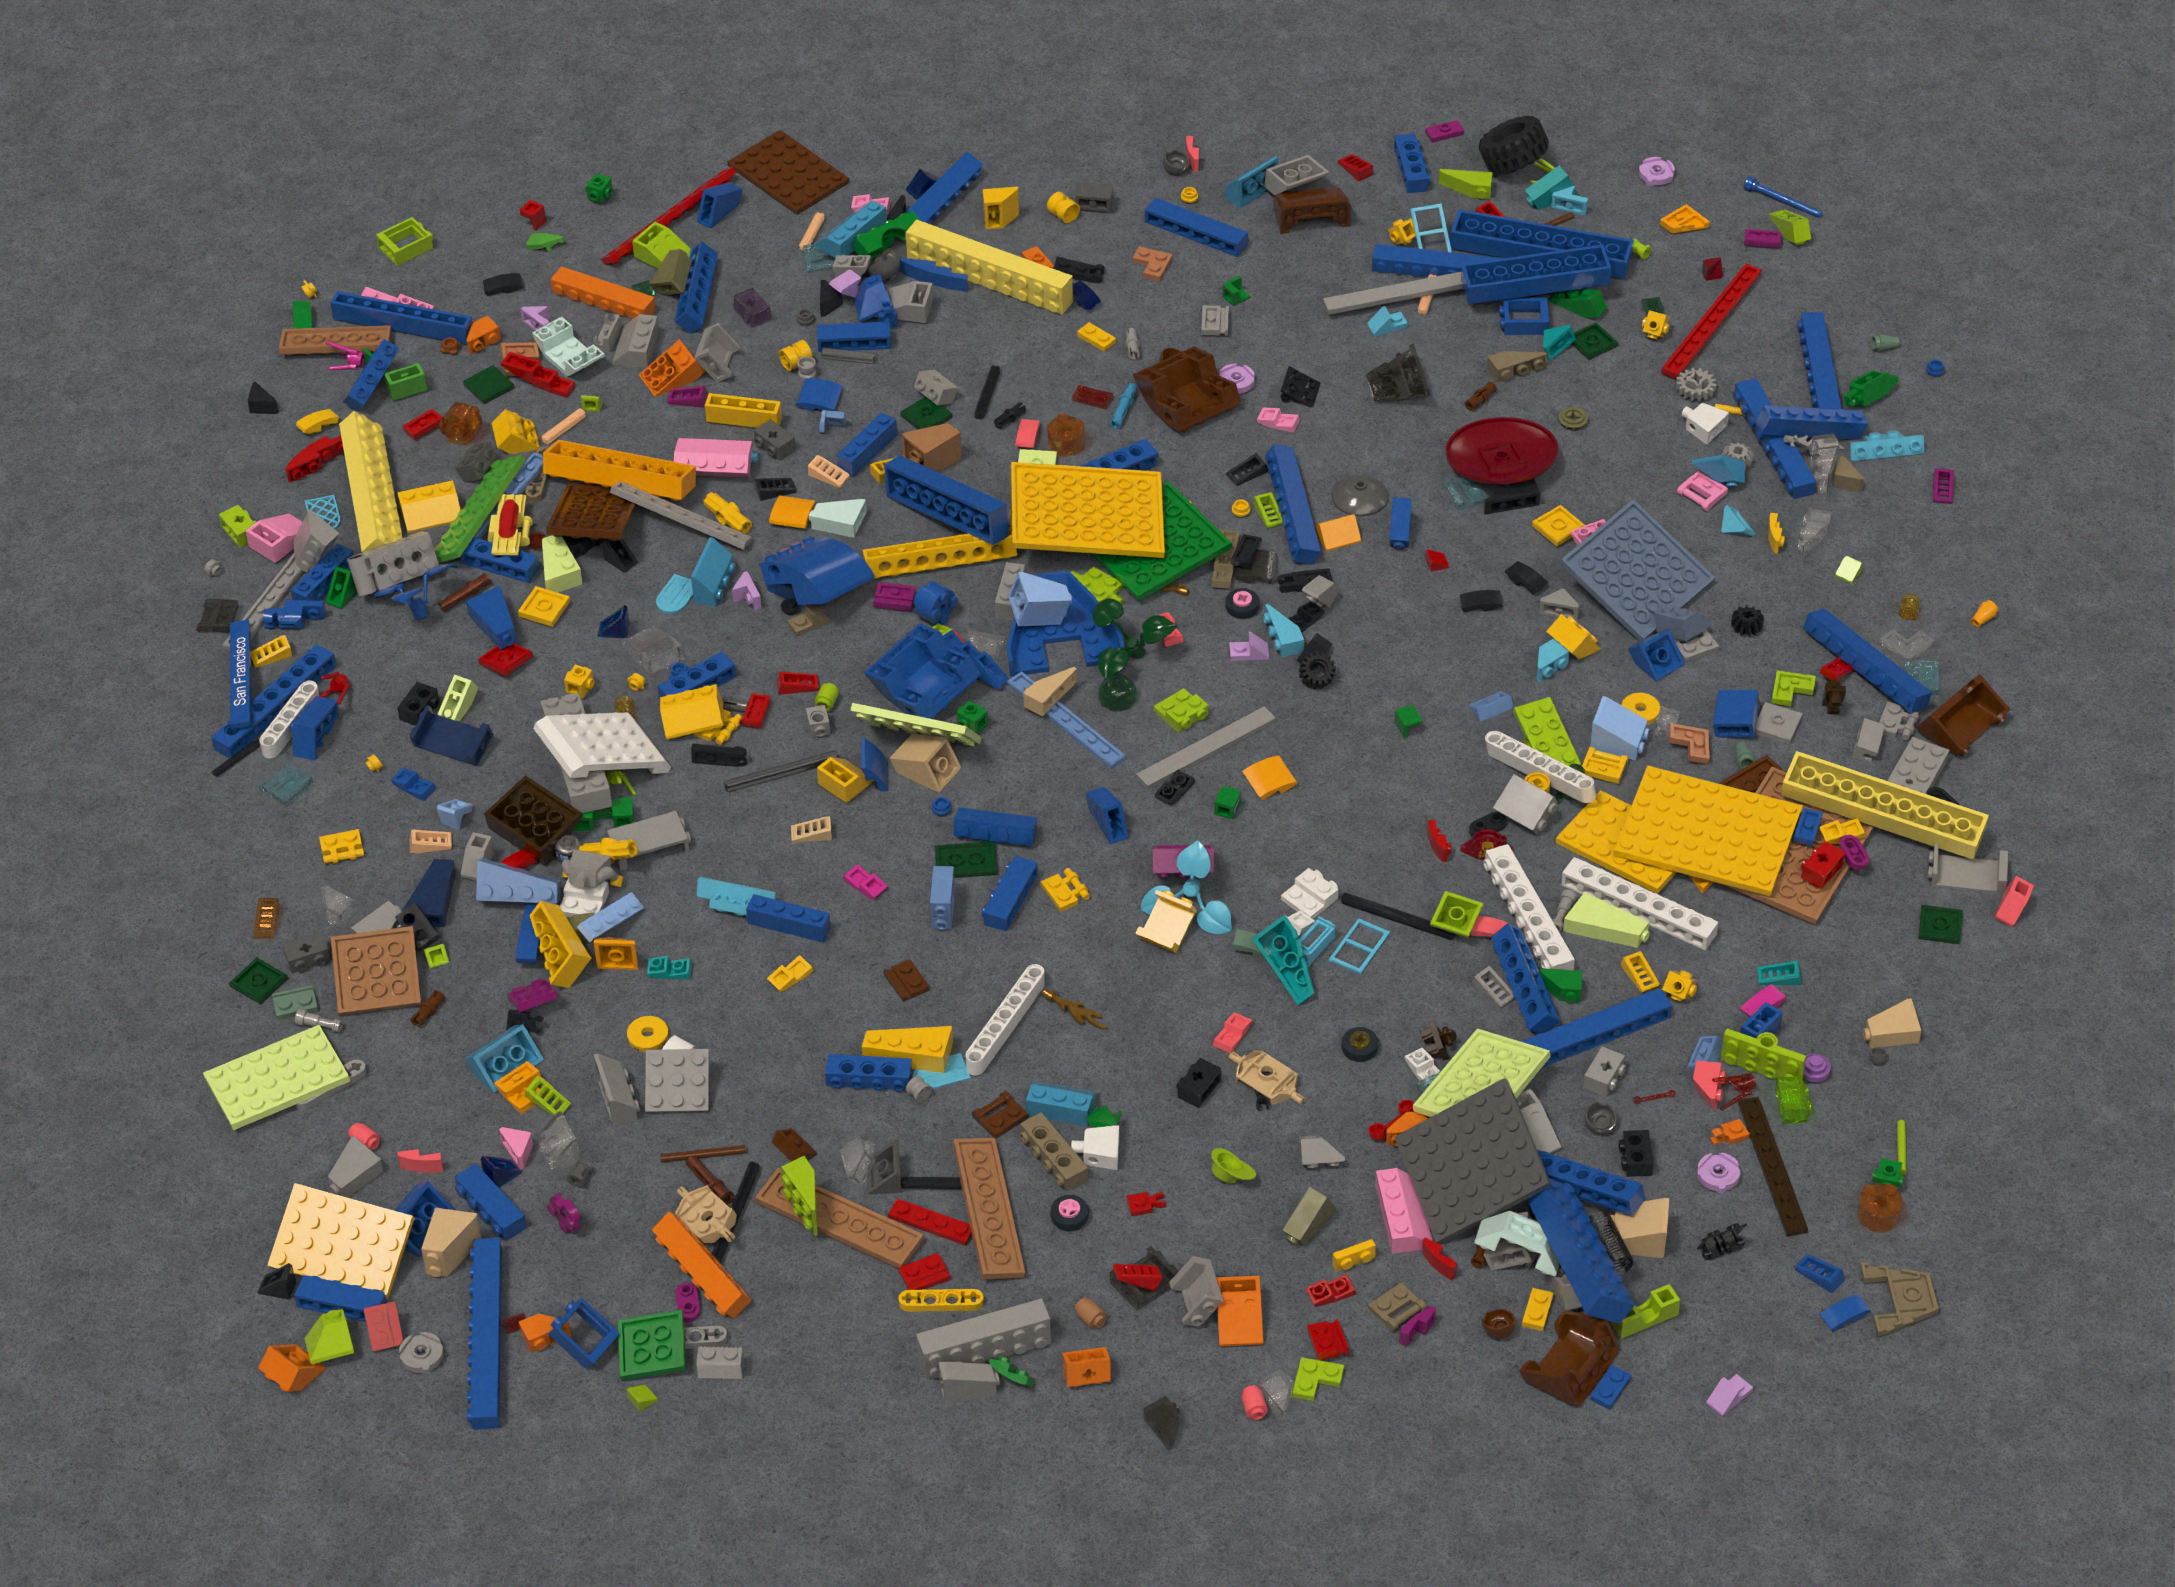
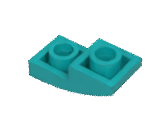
M668 956L649 958L647 976L656 979H691L693 963L690 958L670 961Z

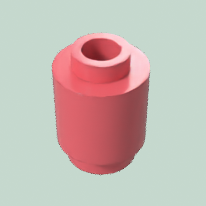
M355 1123L349 1129L348 1136L350 1139L355 1136L370 1150H375L380 1142L379 1134L365 1124Z
M1254 1385L1243 1389L1241 1399L1247 1417L1254 1420L1262 1419L1268 1412L1262 1390Z

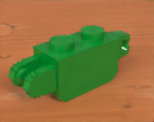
M1871 370L1852 380L1849 385L1850 391L1844 395L1845 406L1859 405L1866 407L1870 403L1882 399L1883 396L1890 393V388L1896 386L1899 381L1898 376L1894 374L1890 376L1888 372L1880 373Z

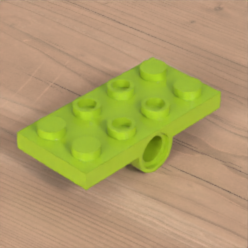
M1550 697L1514 708L1513 713L1524 734L1525 745L1573 769L1580 767V760Z
M1727 1028L1723 1036L1720 1060L1730 1065L1740 1066L1750 1072L1754 1071L1763 1074L1767 1078L1783 1081L1787 1085L1800 1087L1803 1081L1806 1055L1777 1046L1778 1039L1772 1033H1761L1756 1039Z

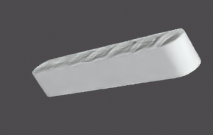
M1491 731L1486 734L1487 752L1491 757L1527 775L1533 772L1545 774L1550 779L1551 787L1580 802L1590 803L1595 800V785L1591 777L1499 731Z
M1032 964L1026 968L967 1050L966 1071L970 1075H980L985 1071L1043 989L1045 982L1044 968L1042 966Z

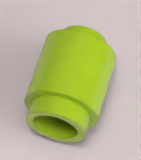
M832 683L822 684L815 698V707L825 705L827 712L832 709L839 695L838 688Z

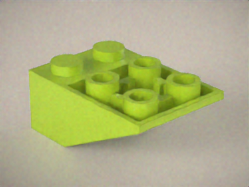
M657 222L652 223L632 241L634 257L658 269L669 250L681 249L687 253L688 257L691 250L669 228Z
M802 1156L781 1166L782 1176L780 1178L784 1186L782 1194L786 1201L790 1200L795 1214L802 1217L805 1228L811 1230L814 1236H817L818 1217L815 1171L805 1156Z

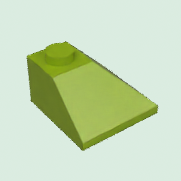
M1445 891L1430 925L1469 938L1482 910L1483 903Z
M343 1309L331 1310L328 1313L322 1314L304 1338L311 1364L354 1353Z

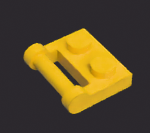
M1589 747L1581 767V773L1589 777L1619 784L1629 756H1618Z

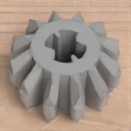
M1730 443L1729 446H1725L1722 455L1745 461V469L1750 468L1754 458L1751 447H1747L1746 443Z

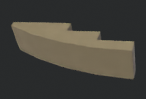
M1221 530L1232 542L1233 548L1216 557L1211 587L1230 589L1235 565L1231 564V558L1239 544L1240 531Z

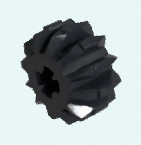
M1747 605L1745 608L1738 607L1733 612L1731 627L1734 628L1735 633L1740 632L1741 636L1747 634L1749 637L1751 633L1756 636L1763 629L1764 615H1762L1761 610H1755L1754 606L1752 608H1749Z

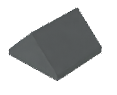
M894 1140L867 1159L868 1194L902 1193L899 1142L897 1140Z

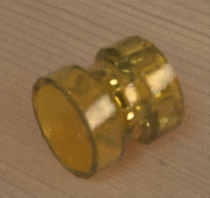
M1914 594L1904 595L1901 599L1899 616L1904 620H1915L1919 613L1920 598Z
M627 696L618 697L615 700V712H628L634 718L633 699Z

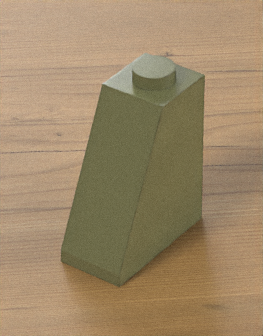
M681 249L669 250L650 282V285L659 294L668 295L684 292L692 263L687 253Z
M1309 1187L1282 1230L1287 1236L1286 1240L1296 1246L1298 1243L1305 1246L1336 1211V1207L1327 1196Z

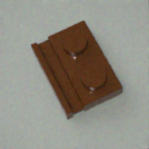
M910 959L892 966V969L888 971L887 969L884 970V976L903 1002L930 991L929 985Z

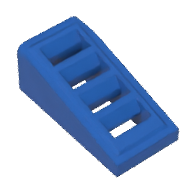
M1806 1254L1795 1266V1271L1830 1293H1833L1844 1282L1843 1269L1809 1254ZM1810 1263L1813 1264L1809 1269L1806 1268Z

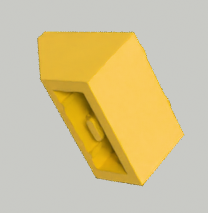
M1018 187L983 189L985 229L1004 228L1019 216Z
M505 409L492 422L497 448L509 454L540 448L535 425L531 420Z
M1561 614L1546 631L1578 659L1594 654L1601 649L1596 644L1598 640L1571 616L1566 618Z
M830 757L817 767L818 784L845 803L849 802L874 782V780L867 781L863 771L846 759Z

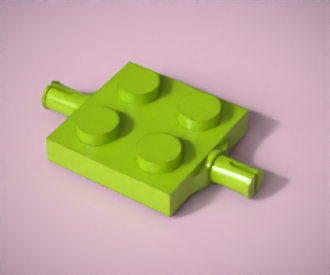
M1092 567L1083 575L1074 570L1071 571L1094 595L1098 602L1105 599H1115L1121 604L1124 603L1125 599L1117 595L1123 589L1122 584L1117 579L1095 567Z

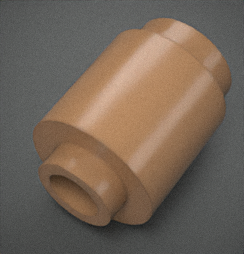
M1082 1298L1075 1305L1076 1315L1091 1329L1100 1328L1106 1322V1312L1092 1299Z

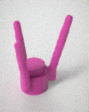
M326 341L327 345L348 352L335 353L347 356V363H350V365L328 367V370H356L357 366L362 367L364 362L363 352Z

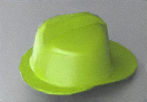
M1216 1148L1211 1152L1213 1160L1211 1170L1219 1180L1231 1184L1235 1183L1238 1179L1252 1180L1256 1177L1255 1170L1230 1151Z

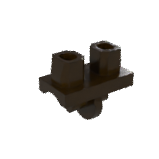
M1829 680L1825 684L1822 706H1827V714H1839V706H1842L1846 686H1842L1837 680Z
M1435 1020L1428 1021L1430 1027L1420 1031L1425 1044L1435 1041V1043L1425 1046L1426 1052L1432 1058L1441 1056L1443 1060H1448L1449 1056L1445 1044L1447 1046L1453 1045L1457 1038L1456 1032L1448 1029V1027H1443L1441 1032L1437 1028Z

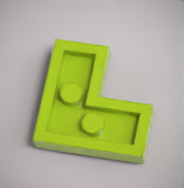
M1777 670L1771 704L1791 706L1793 692L1813 695L1816 676Z
M1301 1357L1292 1397L1314 1401L1318 1383L1340 1387L1344 1365Z

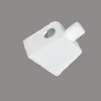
M1701 403L1694 410L1686 406L1681 416L1687 419L1686 430L1705 444H1708L1728 426L1729 413Z
M1119 1126L1088 1128L1085 1130L1084 1141L1072 1140L1071 1148L1075 1153L1084 1154L1085 1165L1118 1170Z

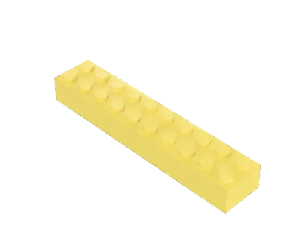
M917 219L906 231L907 258L936 261V266L952 268V273L968 274V281L974 284L985 286L988 289L1001 292L1061 315L1073 303L1072 275Z
M353 411L339 426L361 550L365 552L401 539L402 531L383 429L380 424L374 423L365 415Z
M1796 751L1785 776L1781 792L1782 796L1850 819L1858 818L1859 822L1931 846L1939 844L1938 848L1973 860L1986 830L1989 817L1987 814Z

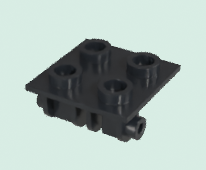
M1288 366L1280 390L1282 392L1281 400L1287 403L1294 398L1313 408L1321 382Z
M1739 1223L1728 1226L1727 1230L1721 1233L1719 1230L1707 1234L1708 1237L1702 1239V1243L1697 1249L1703 1248L1702 1256L1704 1259L1708 1258L1709 1260L1723 1256L1724 1251L1726 1254H1729L1730 1252L1740 1250L1744 1246V1240L1739 1238L1738 1234L1748 1225L1740 1226Z

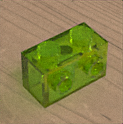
M1802 1076L1778 1077L1775 1093L1782 1124L1808 1122L1809 1113H1812L1811 1100L1808 1101L1807 1099L1808 1086L1804 1084Z

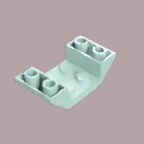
M563 317L532 332L544 357L566 376L576 373L605 356L594 344L586 348L573 335L572 325Z
M1507 1211L1481 1221L1474 1243L1483 1249L1495 1251L1500 1237L1504 1238L1507 1242L1521 1245L1530 1252H1538L1539 1256L1535 1268L1543 1274L1556 1276L1560 1263L1538 1222L1512 1211Z

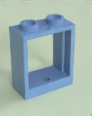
M933 866L930 897L931 928L938 930L952 929L955 900L954 867Z

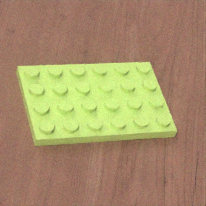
M852 703L851 711L856 714V717L864 720L871 726L880 727L883 724V726L888 727L887 729L899 731V728H902V730L909 734L921 732L923 735L947 737L949 742L955 743V740H958L963 745L974 747V743L980 744L982 739L980 735L966 726Z
M320 1025L203 1072L208 1086L233 1130L350 1082L348 1073Z
M1476 1029L1413 1104V1110L1416 1113L1432 1117L1503 1078L1509 1081L1515 1098H1517L1548 1061L1550 1051Z

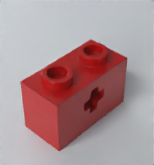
M1824 841L1820 847L1817 846L1809 859L1806 858L1801 865V879L1822 890L1843 866L1846 852Z

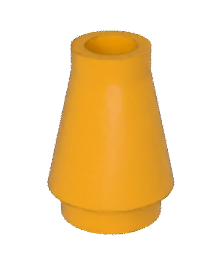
M1990 600L1982 602L1971 619V623L1979 628L1982 624L1995 617L1998 611L1996 604Z

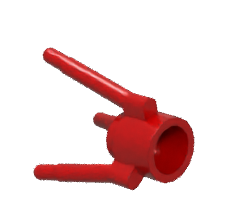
M336 671L333 674L321 677L323 680L331 679L330 688L319 697L325 698L332 691L341 692L337 704L340 705L351 686L347 676Z

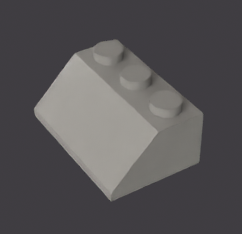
M1306 155L1266 169L1264 187L1273 195H1277L1318 181L1328 176L1329 171L1311 156Z
M639 314L623 326L612 365L644 368L649 366L659 332L657 316Z
M311 509L308 510L293 540L296 564L306 573L331 551L339 535L334 528Z
M594 1054L597 1081L613 1127L637 1121V1112H640L637 1099L633 1100L632 1098L634 1096L632 1084H627L629 1076L626 1068L622 1069L621 1063L618 1060Z

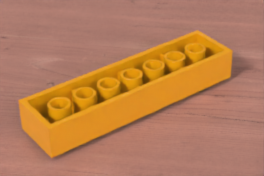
M557 440L543 452V473L549 474L551 477H565L571 481L580 480L587 484H601L603 487H612L619 481H622L654 496L669 497L675 501L682 500L696 487L695 465L563 440Z

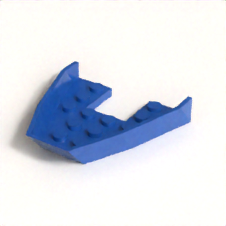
M1069 570L1033 574L1034 576L1066 585L1068 592L1072 596V603L1069 605L1061 625L1018 626L1014 616L1007 643L1010 677L1017 675L1021 671L1026 675L1048 672L1043 644L1081 640L1086 667L1098 666L1100 654L1108 647H1113L1116 650L1118 647L1125 649L1122 634L1114 622L1108 627H1099L1094 623L1092 615L1099 602Z

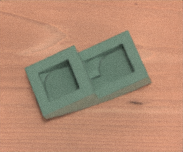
M1237 929L1233 950L1251 952L1254 958L1266 959L1252 939L1258 934Z

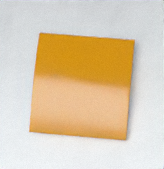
M779 495L773 506L769 523L806 528L810 522L809 514L815 508V501Z
M1279 755L1261 760L1242 771L1261 801L1277 791L1282 794L1298 784Z
M526 1061L494 1082V1085L501 1095L522 1115L536 1105L524 1096L527 1087L537 1076L541 1077L540 1071ZM537 1087L534 1092L537 1093L540 1088ZM544 1092L541 1098L544 1099L547 1093Z

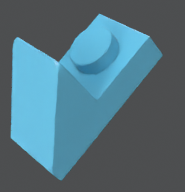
M1571 186L1552 194L1551 208L1586 215L1588 198L1574 195L1575 186Z
M1383 306L1370 319L1367 326L1373 336L1408 328V323L1401 312L1389 314L1386 307Z

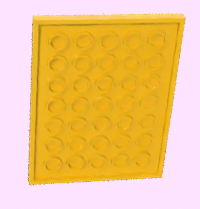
M1011 462L1012 548L1164 558L1161 472Z
M1647 765L1614 848L1613 855L1771 897L1803 805Z

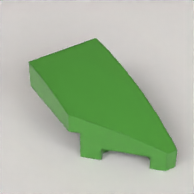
M534 233L530 235L526 247L528 250L546 248L550 252L555 244H562L565 242L563 236L556 234Z

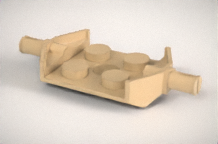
M1254 1050L1243 1057L1234 1051L1229 1054L1228 1059L1238 1064L1236 1082L1238 1083L1241 1080L1270 1099L1271 1105L1288 1099L1294 1100L1299 1105L1305 1102L1306 1098L1296 1092L1298 1073L1267 1053ZM1268 1071L1272 1073L1269 1076H1265L1262 1074L1263 1072Z
M708 1185L688 1192L684 1187L678 1188L677 1194L683 1199L675 1214L683 1220L703 1243H714L720 1237H724L728 1242H732L731 1238L735 1239V1235L730 1229L735 1225L737 1215L732 1208H729L711 1191ZM712 1216L710 1220L705 1221L707 1217Z

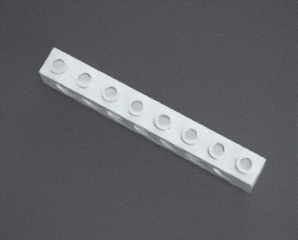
M1509 845L1486 850L1485 860H1483L1484 868L1486 871H1490L1493 884L1495 886L1498 885L1501 898L1503 900L1506 899L1509 912L1515 915L1517 926L1523 929L1526 942L1531 943L1534 956L1536 958L1539 957L1541 961V967L1545 969L1574 970V957Z
M1574 857L1562 872V886L1582 895L1586 892L1648 921L1652 927L1703 950L1708 948L1717 935L1718 922L1712 918L1597 868L1586 861Z

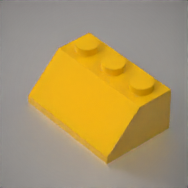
M453 480L397 492L407 533L451 524L458 517L460 506Z
M717 684L660 697V712L667 739L723 726V699Z

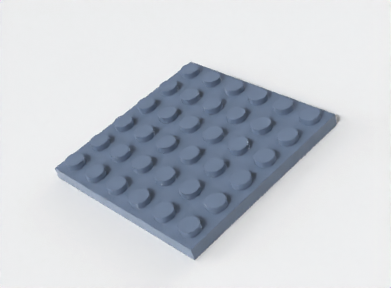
M1634 499L1559 562L1568 573L1639 641L1649 637L1656 631L1654 612L1661 609L1664 605L1683 608L1715 579L1698 560Z

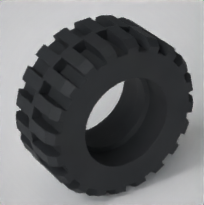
M1526 115L1515 117L1512 120L1509 119L1490 129L1480 139L1478 148L1487 169L1494 174L1500 175L1501 173L1516 172L1539 160L1548 150L1549 140L1540 120L1534 116Z

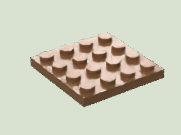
M413 926L331 937L339 1016L421 1005Z

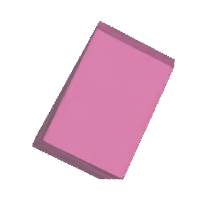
M504 1127L500 1128L501 1142L519 1169H523L533 1147L531 1132Z

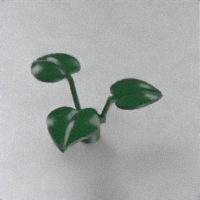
M1115 599L1100 601L1093 611L1092 618L1094 623L1099 627H1108L1114 622L1127 640L1126 649L1118 647L1116 650L1113 647H1108L1100 654L1098 668L1101 675L1108 681L1127 666L1129 656L1135 659H1140L1144 656L1145 643L1154 644L1171 634L1177 626L1164 616L1154 615L1143 623L1142 629L1144 632L1140 633V640L1134 637L1129 638L1116 620L1124 613L1121 603Z

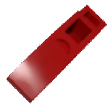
M341 435L331 440L325 436L300 451L285 468L288 482L291 483L306 475L315 473L322 469L323 462L344 454Z

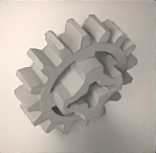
M1692 368L1691 371L1685 369V372H1680L1679 377H1677L1676 390H1679V395L1684 394V399L1690 397L1691 401L1694 398H1697L1698 401H1701V398L1707 400L1708 396L1712 397L1713 392L1716 391V379H1713V374L1708 375L1707 370L1702 372L1701 368L1698 370Z

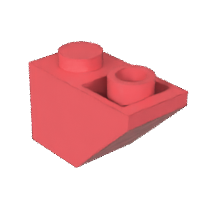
M2015 876L2006 887L1994 918L2013 927L2025 907L2034 885Z
M1696 1061L1693 1076L1695 1089L1712 1109H1717L1718 1102H1722L1723 1090L1721 1089V1084H1725L1726 1071H1723L1722 1063Z

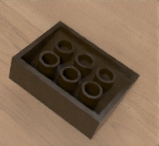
M525 775L488 809L484 816L489 829L520 850H525L535 855L536 860L546 866L556 856V842L565 835H571L583 814Z

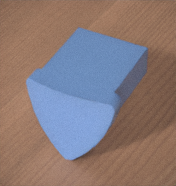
M822 410L819 433H825L827 425L846 426L845 412Z

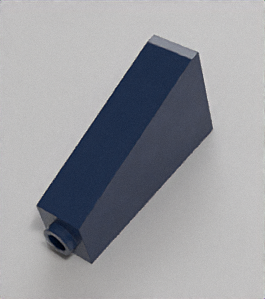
M434 859L404 909L415 902L434 927H445L456 876L454 860ZM410 915L406 919L407 925H412L415 922L414 915Z

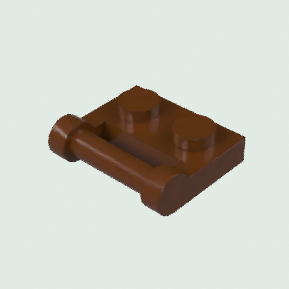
M1006 1090L994 1101L972 1112L973 1118L995 1139L1028 1119V1113ZM1004 1103L1007 1105L988 1119L984 1117Z

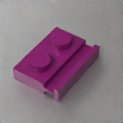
M878 582L873 607L911 611L916 594V586Z

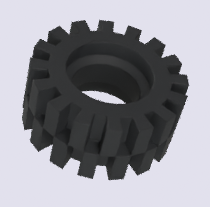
M1315 652L1314 655L1309 653L1302 661L1299 668V677L1303 678V684L1305 682L1308 683V688L1313 686V689L1317 687L1323 689L1324 686L1327 687L1331 683L1336 673V666H1333L1335 662L1334 660L1330 661L1331 657L1329 655L1326 658L1323 652L1321 655H1319V652ZM1315 664L1322 666L1324 675L1321 677L1314 676L1310 671V667Z

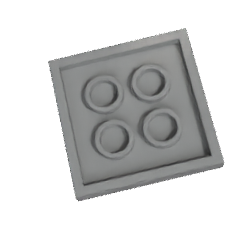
M709 1049L646 1050L645 1112H709Z

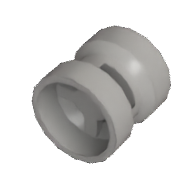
M809 356L800 358L797 362L799 369L798 377L802 381H805L806 378H816V362L814 358Z

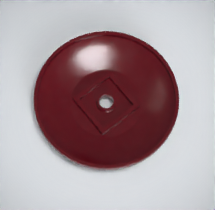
M1513 417L1487 418L1467 424L1458 429L1449 438L1446 445L1447 461L1457 473L1468 479L1489 484H1512L1533 479L1549 470L1558 456L1557 440L1548 429L1535 422Z

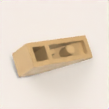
M1072 667L1035 681L1023 693L1024 707L1044 716L1077 682V668Z

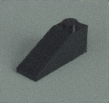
M1535 479L1509 484L1484 499V514L1539 506L1540 491Z

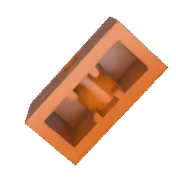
M1106 1347L1062 1353L1063 1377L1067 1387H1078L1093 1383L1101 1384L1111 1381L1110 1357Z

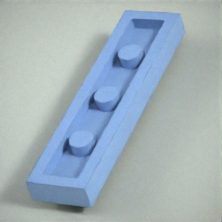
M630 892L581 922L577 928L590 943L639 913L644 906Z

